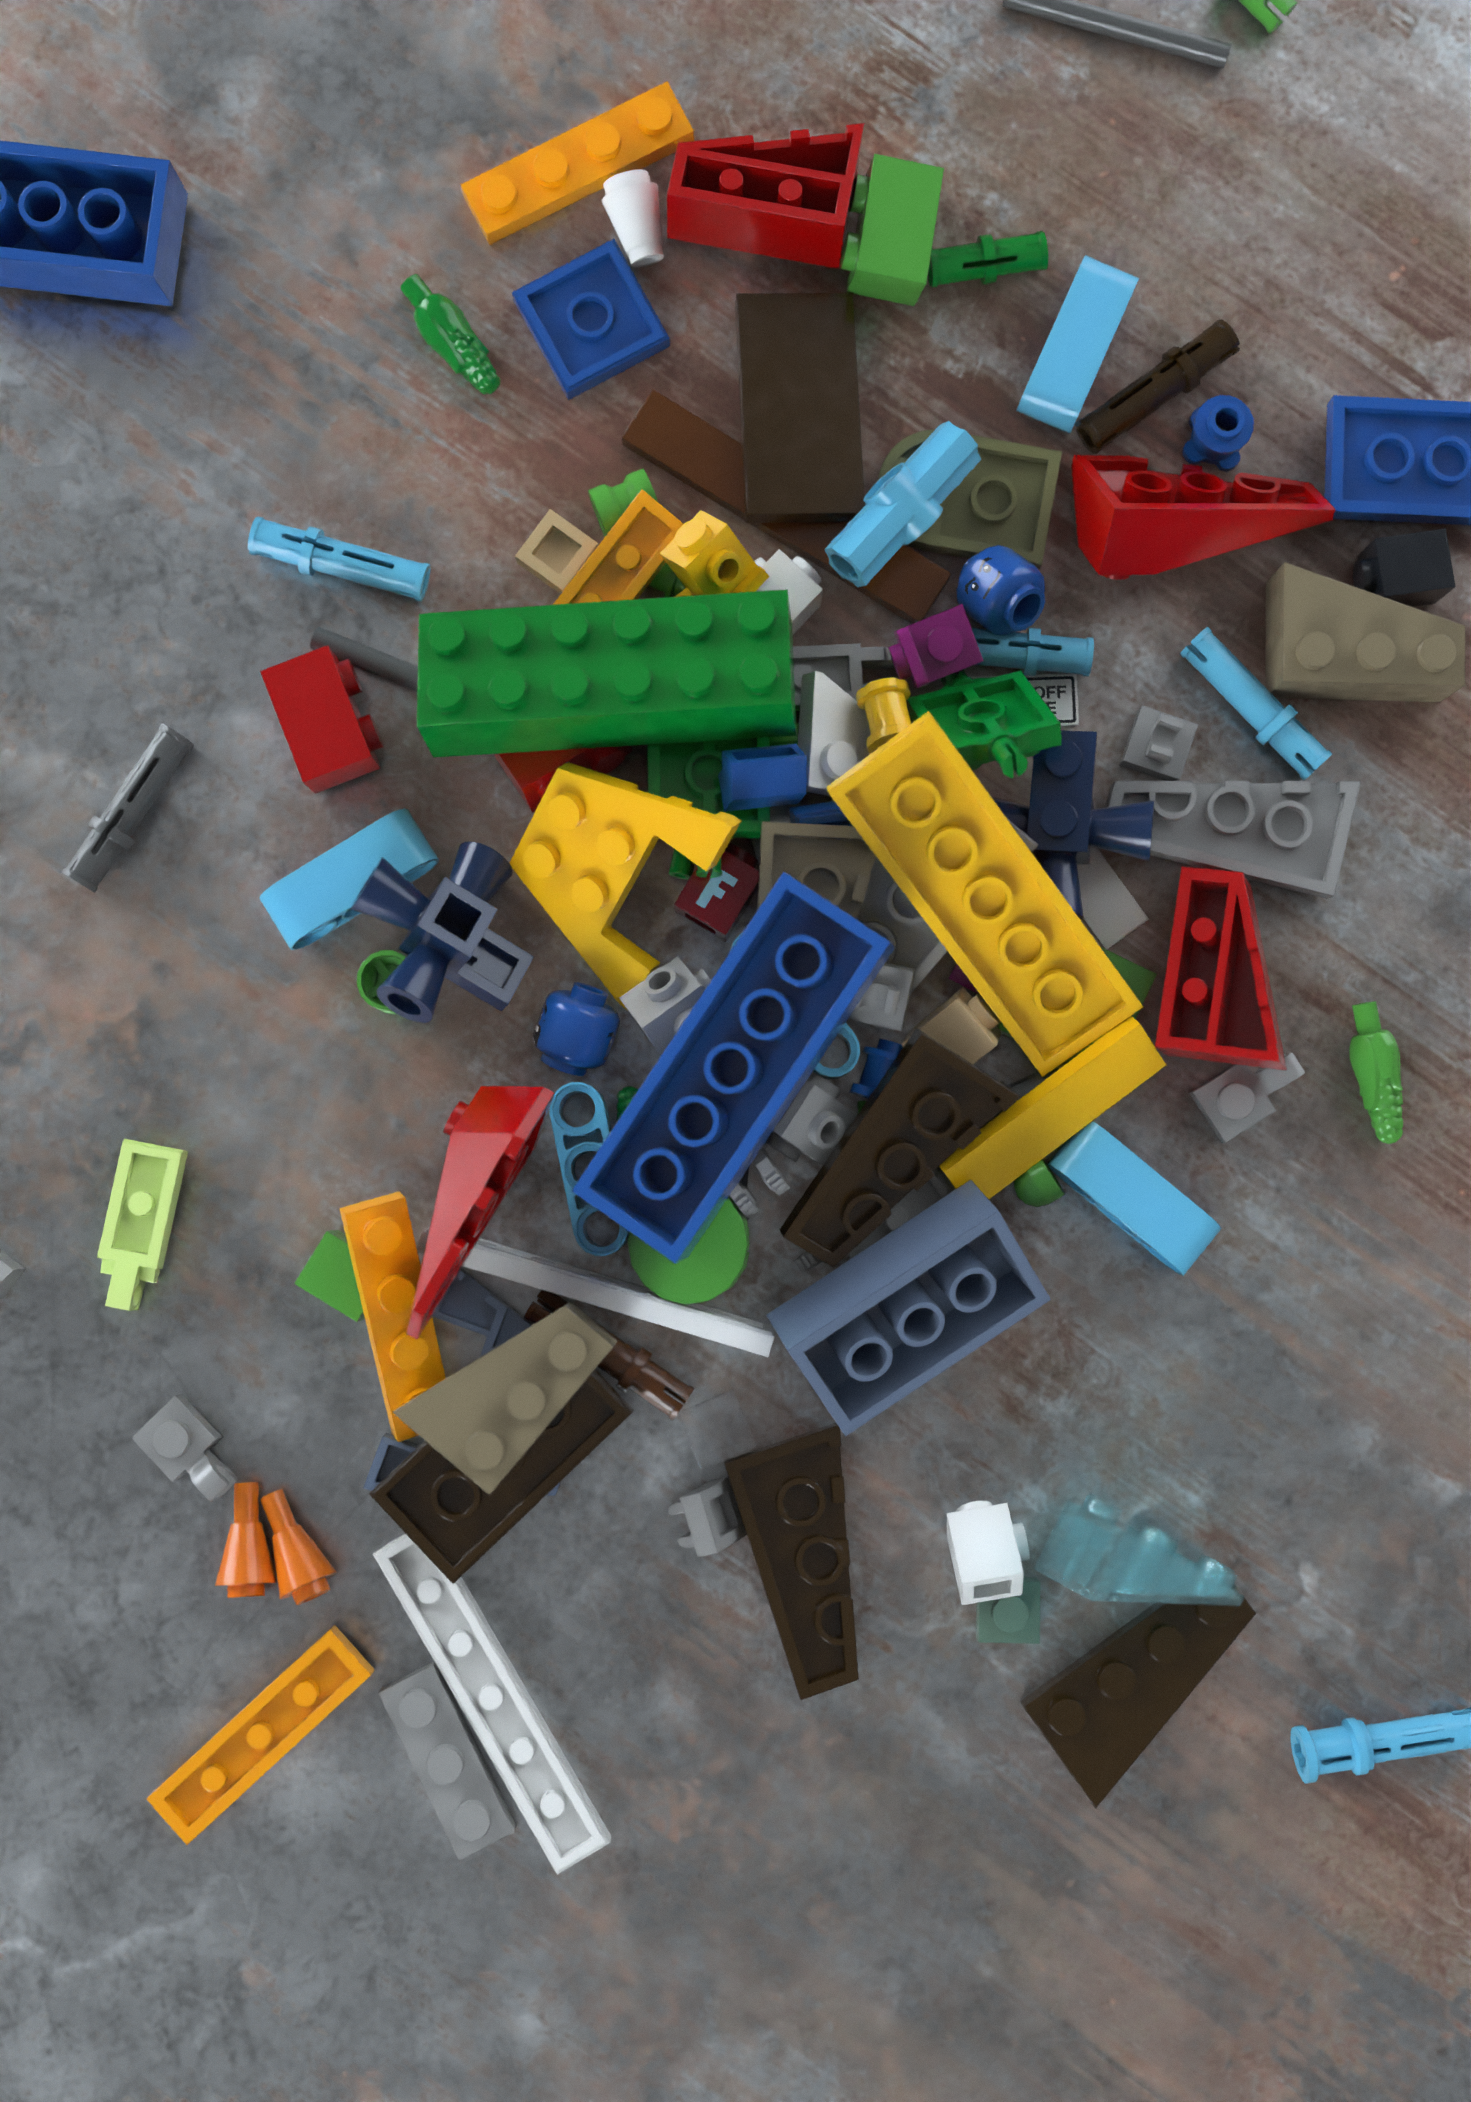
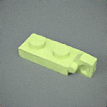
M129 1139L122 1141L97 1258L102 1259L100 1273L112 1275L105 1303L106 1307L126 1311L139 1310L146 1282L157 1283L160 1269H163L188 1155L187 1150Z

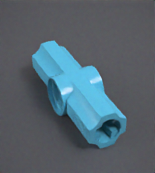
M950 421L940 424L905 463L896 465L872 486L863 500L866 505L824 549L828 555L829 564L841 578L847 579L856 587L866 586L902 545L910 544L934 524L943 511V507L940 504L960 485L967 474L981 460L977 449L978 444L965 429L958 428Z

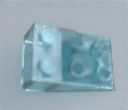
M1091 1492L1086 1495L1084 1501L1075 1496L1068 1500L1033 1568L1090 1601L1241 1605L1244 1599L1241 1587L1234 1583L1237 1575H1235L1236 1571L1201 1553L1197 1563L1176 1552L1179 1540L1146 1522L1139 1532L1118 1520L1123 1511L1121 1508Z

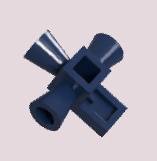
M1061 730L1062 745L1043 749L1033 756L1029 806L995 797L992 798L1006 818L1038 844L1032 852L1078 917L1082 919L1084 916L1077 864L1090 865L1091 846L1150 861L1154 801L1094 809L1093 788L1097 732Z
M467 841L461 843L450 878L445 877L428 898L383 857L362 887L351 906L352 910L408 930L398 947V950L407 954L406 958L376 990L380 1001L396 1014L415 1022H430L444 977L499 1011H502L509 1005L534 956L488 928L498 910L488 902L513 874L510 863L496 850L477 842Z

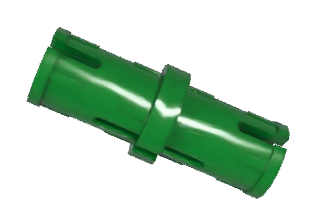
M1037 231L1034 234L993 240L991 234L978 236L976 243L938 249L932 248L928 270L929 285L931 288L938 287V285L981 279L982 284L995 283L997 276L1033 270H1047L1048 245L1045 233Z

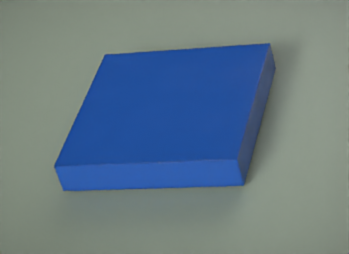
M615 239L511 292L515 305L568 400L670 347V338Z

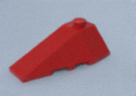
M481 1086L469 1105L460 1101L452 1111L443 1130L445 1134L450 1136L439 1181L406 1332L407 1335L416 1340L419 1338L534 1152L555 1092L545 1087Z

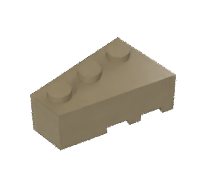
M1286 562L1266 582L1265 687L1276 698L1442 702L1465 686V625Z
M569 1302L393 1411V1413L490 1495L618 1341L575 1304Z

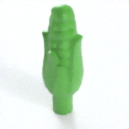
M1376 1001L1352 1005L1357 1035H1353L1349 1047L1351 1066L1360 1087V1096L1363 1099L1364 1109L1368 1110L1371 1125L1375 1130L1377 1138L1383 1143L1392 1144L1397 1142L1403 1135V1109L1401 1107L1403 1105L1401 1091L1403 1088L1401 1085L1399 1048L1391 1032L1381 1028Z

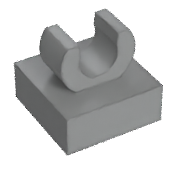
M1142 705L1137 711L1119 765L1164 781H1179L1198 724Z
M886 962L848 1019L901 1031L905 1024L916 969Z
M728 1477L711 1480L681 1496L679 1501L668 1508L670 1515L685 1514L690 1532L677 1540L681 1547L691 1548L695 1546L698 1557L719 1553L746 1536Z

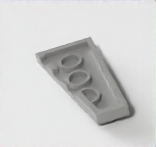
M1114 781L1110 787L1106 807L1154 801L1151 856L1204 869L1243 872L1248 880L1329 899L1335 895L1361 781H1339L1337 783H1310V781H1284L1283 783H1249V781H1224L1223 783Z

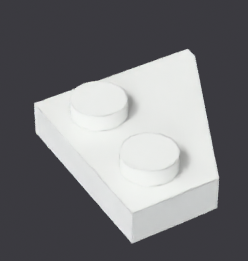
M813 671L802 675L798 746L807 755V792L830 796L826 787L870 755L867 750L866 740L871 734L866 711L859 708L857 701L823 672Z

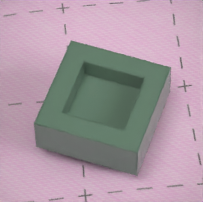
M1037 1577L1023 1578L1022 1595L976 1603V1638L979 1643L1040 1644L1041 1582Z

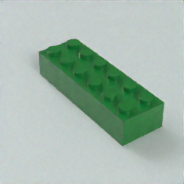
M788 589L419 614L417 728L433 758L796 736L793 632Z

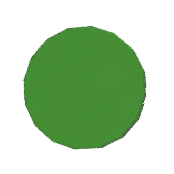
M730 1196L689 1257L678 1263H674L631 1232H629L627 1241L631 1265L643 1285L664 1300L685 1305L713 1300L732 1288L747 1267L750 1253L748 1252L750 1245L748 1236H750L747 1219Z

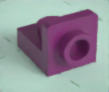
M963 604L894 631L898 643L888 647L899 679L905 680L911 677L915 688L923 687L932 681L984 661Z

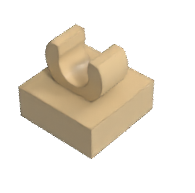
M549 509L517 552L515 558L517 564L561 594L599 544L556 512Z

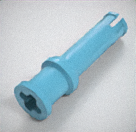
M1471 1707L1452 1712L1415 1716L1367 1725L1362 1720L1351 1717L1343 1719L1341 1726L1308 1731L1303 1725L1294 1726L1291 1728L1290 1739L1295 1766L1302 1781L1308 1784L1315 1783L1318 1780V1775L1349 1770L1356 1776L1365 1775L1374 1768L1375 1763L1470 1749Z

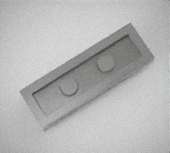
M433 1661L382 1687L378 1692L380 1699L458 1860L460 1861L514 1833L516 1823L457 1701L436 1663Z

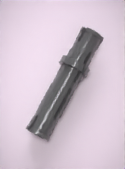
M161 723L158 728L159 731L134 768L129 772L101 817L99 818L96 815L92 817L88 823L92 830L67 867H64L62 873L94 893L123 848L128 851L135 843L131 836L155 800L160 796L188 751L194 747L192 742L165 724Z

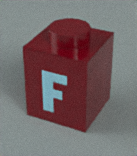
M729 843L721 856L722 876L710 878V870H708L706 878L698 877L696 875V867L674 903L675 912L727 942L758 890L759 871L755 867L759 861L750 853Z

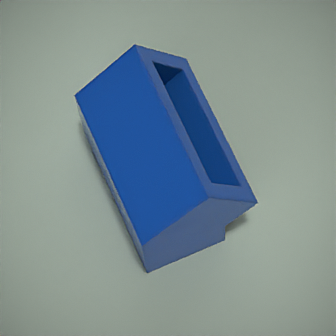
M797 744L722 751V770L718 777L724 811L798 804L807 793V755Z

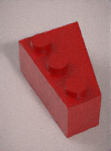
M864 123L846 125L845 133L810 136L809 129L790 131V138L782 140L754 142L753 135L678 143L667 191V238L839 269L850 214L849 209L854 181L858 173Z
M1181 867L1155 1047L1166 1056L1287 1071L1250 883L1243 872Z

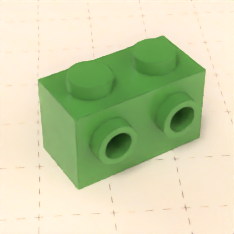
M874 154L866 176L856 174L849 209L850 212L859 213L856 233L847 232L840 264L841 269L850 271L846 293L915 306L927 283L944 168Z

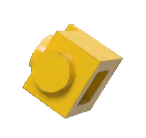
M702 510L692 520L686 522L678 529L675 538L660 553L661 557L693 596L755 592L769 578L766 571L754 562L728 524Z

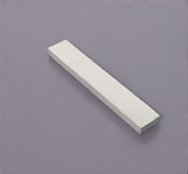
M429 1228L421 1231L417 1245L418 1253L424 1254ZM482 1238L479 1239L463 1265L467 1268L765 1357H769L774 1340V1328L770 1324L700 1303L685 1305L664 1300L646 1287Z
M406 1533L376 1550L373 1556L556 1874L558 1875L609 1844L611 1835L463 1578L460 1577L452 1584Z

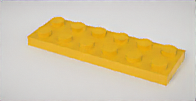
M929 711L826 787L829 795L1042 1077L1143 1008L1137 996Z

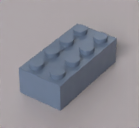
M969 1180L766 1316L799 1369L843 1434L847 1436L1051 1299L999 1210L973 1181Z

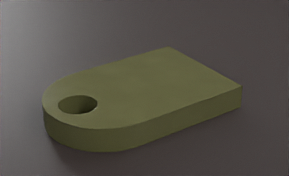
M935 429L914 433L897 443L883 461L878 480L896 465L905 463ZM971 435L978 444L977 449L981 460L967 474L960 485L940 504L943 507V511L934 524L920 537L907 545L923 551L970 559L986 548L1000 545L1011 548L1040 570L1043 563L1062 451Z

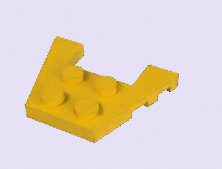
M568 762L556 769L509 863L620 1006L626 1009L619 998L642 981H645L646 977L656 970L661 962L612 927V923L658 839H662L707 872L717 865L741 820L720 811L717 814L694 808L692 807L693 802L675 796L666 799L638 790V784Z

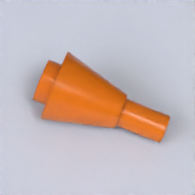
M259 1482L234 1483V1524L230 1525L215 1586L227 1585V1598L265 1596V1583H277L263 1525L262 1522H259Z
M283 1489L263 1496L260 1501L274 1533L272 1543L280 1599L293 1596L295 1604L300 1605L330 1591L331 1588L327 1580L338 1572L301 1524L296 1523Z

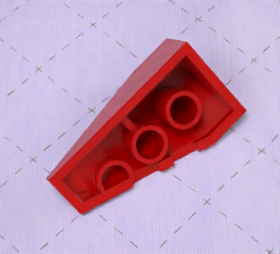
M1074 455L1071 465L1078 547L1098 575L1114 580H1124L1129 578L1130 575H1155L1325 523L1333 519L1336 510L1310 482L1243 472L1236 474L1233 482H1227L1213 474L1203 472L1202 466L1189 464L1182 465L1180 474L1147 470L1148 458L1129 455Z

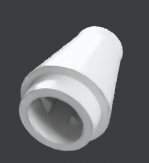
M642 169L622 172L607 179L603 184L606 195L602 198V204L626 255L629 257L631 267H644L659 262L664 258V253L662 249L658 185L651 182L648 171Z

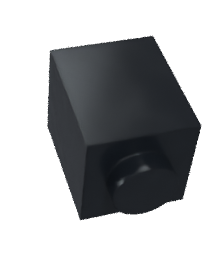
M1446 528L1375 538L1357 556L1353 567L1354 587L1411 607L1437 603L1456 587Z

